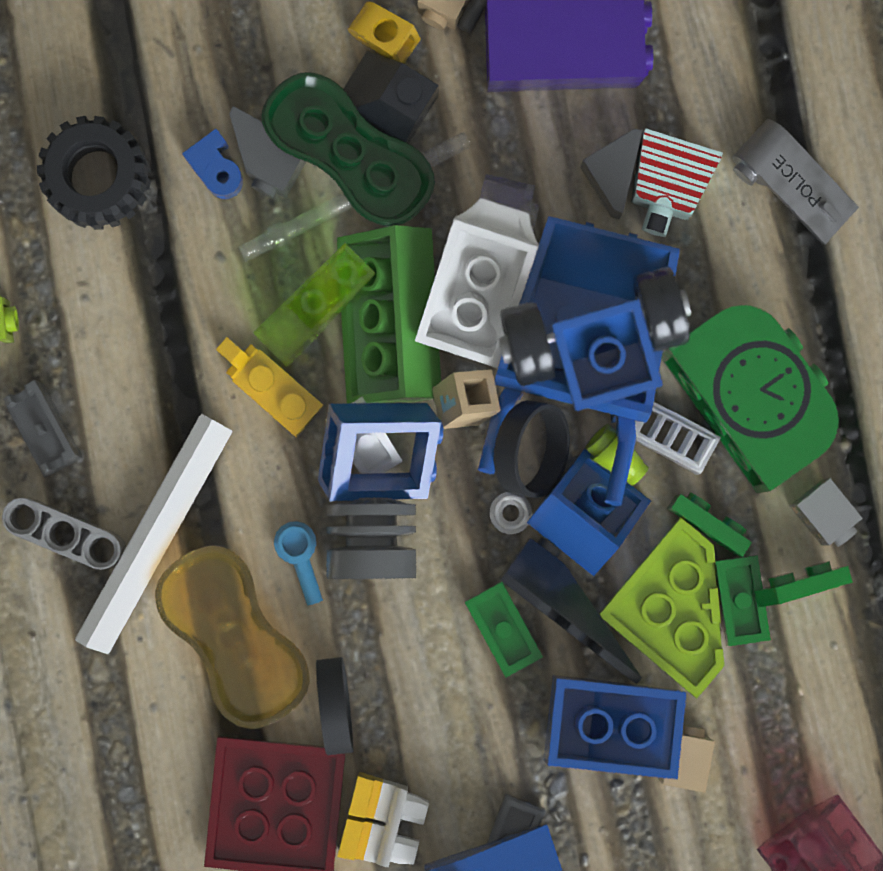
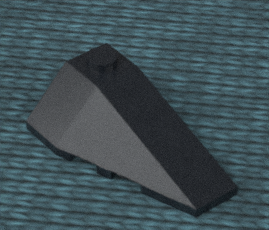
M543 537L537 543L528 538L498 579L628 679L638 684L642 678L566 565L557 559L562 552Z

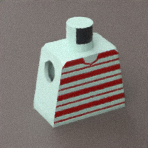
M645 128L640 139L632 193V203L648 208L642 230L656 236L666 237L672 216L688 220L703 195L723 153Z

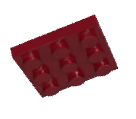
M218 736L204 867L239 871H334L346 753L326 755L324 746Z

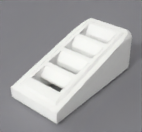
M654 402L652 412L658 416L647 436L640 433L644 422L635 420L636 442L696 475L701 474L721 437ZM665 420L673 424L661 444L655 438ZM682 428L688 433L678 451H675L670 447ZM698 437L703 442L692 460L686 457L695 438Z

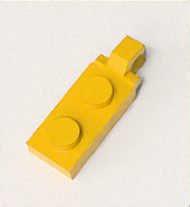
M226 337L216 350L232 364L225 372L233 379L232 382L296 438L324 407L320 401L262 350L259 349L258 351L252 344L245 351H242Z

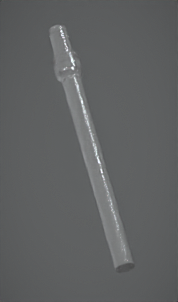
M462 132L422 154L431 167L470 148V144L466 135ZM341 194L284 224L280 220L266 228L268 232L238 248L245 262L274 247L277 250L293 243L292 238L353 207L345 195Z

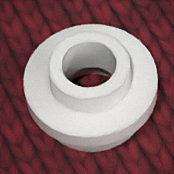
M505 492L494 499L490 507V519L497 530L505 534H516L523 531L529 525L527 521L532 516V508L526 497ZM514 505L517 507L519 516L515 521H507L503 517L502 512L505 506Z

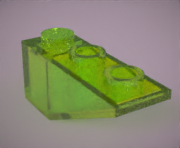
M344 243L253 334L287 368L325 330L375 275V272Z

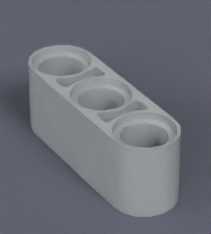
M17 498L10 501L3 510V525L11 534L95 569L115 568L126 548L122 537L115 532L38 500ZM28 505L34 511L35 520L31 527L22 529L17 523L16 515L21 507ZM62 522L70 523L75 532L74 539L67 546L58 543L55 536L56 528ZM102 538H107L114 545V555L107 562L98 560L94 553L96 543Z

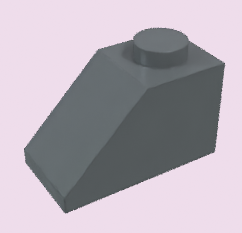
M233 106L229 115L246 173L253 180L251 187L272 199L276 193L287 198L306 161L290 156L279 149L266 134L262 121Z

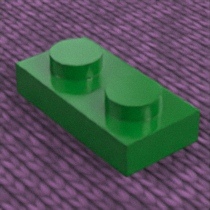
M691 492L687 498L682 494H678L673 498L667 510L679 518H683L692 527L735 556H744L752 542L744 537L747 530L727 516H725L723 521H720L708 513L712 506Z
M758 555L715 561V575L726 646L771 640L766 606L759 607L755 595V590L763 588Z
M830 561L805 567L806 575L795 578L793 572L768 578L770 586L755 590L759 607L780 605L853 583L849 567L831 568Z
M502 582L465 601L469 612L505 678L543 658Z

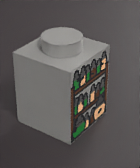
M830 478L822 479L790 505L821 545H831L834 542L839 547L857 533L854 525L863 519Z

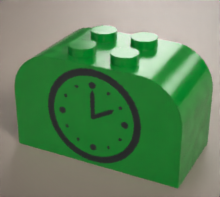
M748 305L729 307L689 333V343L678 347H670L662 353L661 360L713 433L721 437L720 443L757 494L772 491L820 457L833 443L838 429V412L832 397L825 389L829 383L817 365L813 363L809 366L800 353L803 350V346L795 333L789 328L783 330L777 320L768 312Z

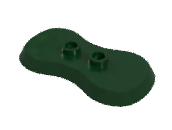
M312 72L298 73L280 83L267 98L261 116L263 127L271 141L290 156L311 163L326 172L338 184L350 205L365 219L383 226L401 225L414 218L428 203L434 191L435 177L431 165L425 156L412 145L374 128L361 116L343 88L333 80Z

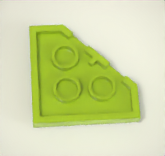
M680 517L598 614L606 623L697 699L725 666L721 644L718 588L716 587L714 545Z

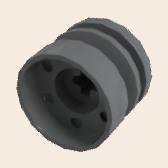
M359 498L354 501L326 505V516H346V526L327 527L328 534L346 537V546L327 550V579L416 578V550L397 546V537L416 533V526H397V516L416 515V504H407L392 498Z

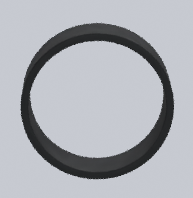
M526 400L516 404L505 416L496 437L494 467L497 479L506 491L532 498H540L551 492L559 482L565 470L570 449L569 425L560 408L552 404ZM540 412L546 426L545 454L537 474L531 482L524 486L518 470L519 446L528 423Z
M343 657L316 660L318 703L326 755L353 753L352 719Z

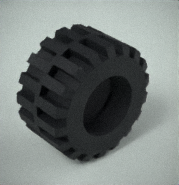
M86 116L76 117L77 123L74 125H70L68 121L59 125L63 131L57 136L51 132L46 138L50 145L47 149L41 147L38 155L43 160L42 165H37V175L42 180L39 186L42 193L48 198L47 201L68 221L71 220L77 226L83 228L91 226L94 230H104V225L109 224L112 228L121 225L120 219L125 216L131 219L136 214L133 209L137 205L143 206L146 200L143 195L145 189L150 190L151 184L148 178V173L151 172L150 165L145 158L146 154L129 131H126L121 124L114 120L110 123L101 116H94V120H88ZM97 151L113 155L118 164V171L115 181L106 191L98 195L86 196L74 189L72 173L75 165L83 156Z

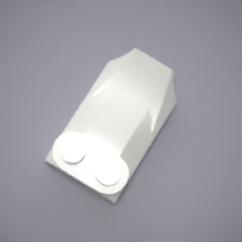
M480 198L467 211L454 218L418 329L416 342L498 368L502 356L498 338L504 337L500 311L505 308L519 306L539 246L533 234L530 216L527 212Z

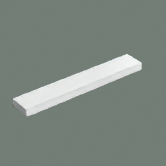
M203 414L199 416L75 639L77 642L87 648L109 654L232 434V430Z

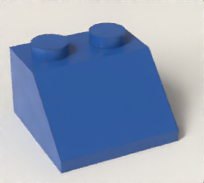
M639 299L551 324L572 404L576 411L663 386Z
M584 449L561 477L554 489L545 497L527 523L594 576L620 548L651 500L627 482L622 505L614 506L607 504L605 497L611 472L590 459L591 454Z

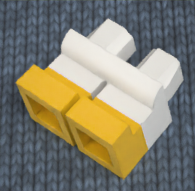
M359 772L337 857L349 860H364L387 868L390 862L414 864L419 840L398 835L397 832L401 819L424 825L429 801L416 794L408 793V786Z

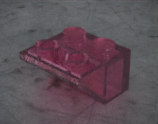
M838 794L808 808L756 849L772 871H883V853Z

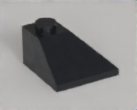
M368 50L343 88L356 109L368 123L382 133L408 144L439 96V85L399 61Z

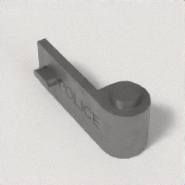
M767 119L732 157L736 164L733 171L742 181L750 186L755 182L767 186L822 244H826L859 208L793 136L773 120Z

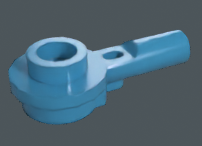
M299 521L288 522L282 525L276 532L274 539L275 550L278 556L285 562L294 565L307 606L323 601L310 562V557L316 547V536L307 524Z

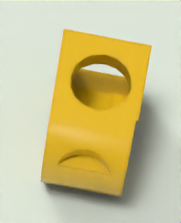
M366 1L348 27V32L359 42L375 50L376 53L403 64L421 40L413 24L370 1Z

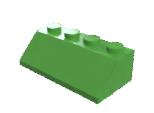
M393 225L338 237L337 251L346 402L353 403L363 397L366 403H401L434 399L432 388L441 382L439 349L415 341L435 280L432 228Z

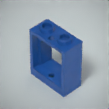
M428 403L329 404L318 482L329 501H354L359 498L428 499L430 483L435 481L437 474L435 455L437 444H441L443 440L442 421L436 416ZM416 432L409 473L351 474L357 433Z

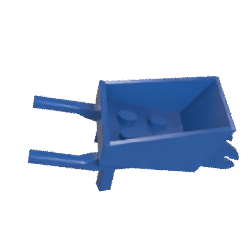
M548 216L519 305L536 302L542 316L546 334L553 333L551 325L553 323L636 300L633 282L634 276L637 274L670 267L676 276L680 249L637 238L638 234L629 232L627 236L595 228L594 223L586 222L583 225ZM556 341L549 343L555 369V377L551 380L536 382L528 386H519L512 363L505 364L503 356L501 357L494 380L495 385L505 387L498 397L501 411L490 418L478 466L479 471L487 474L495 473L494 448L499 428L507 413L522 398L524 392L572 404ZM663 350L654 352L658 370L660 369ZM656 388L589 407V409L611 414V423H616L618 444L605 497L607 504L614 506L622 505L636 443L635 420L647 423L652 414Z

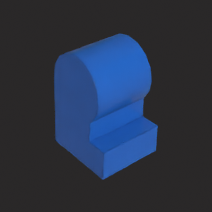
M214 129L183 152L182 155L210 193L222 200L231 199L241 191L243 176L238 166L232 160L226 159L221 155L229 147L219 131Z

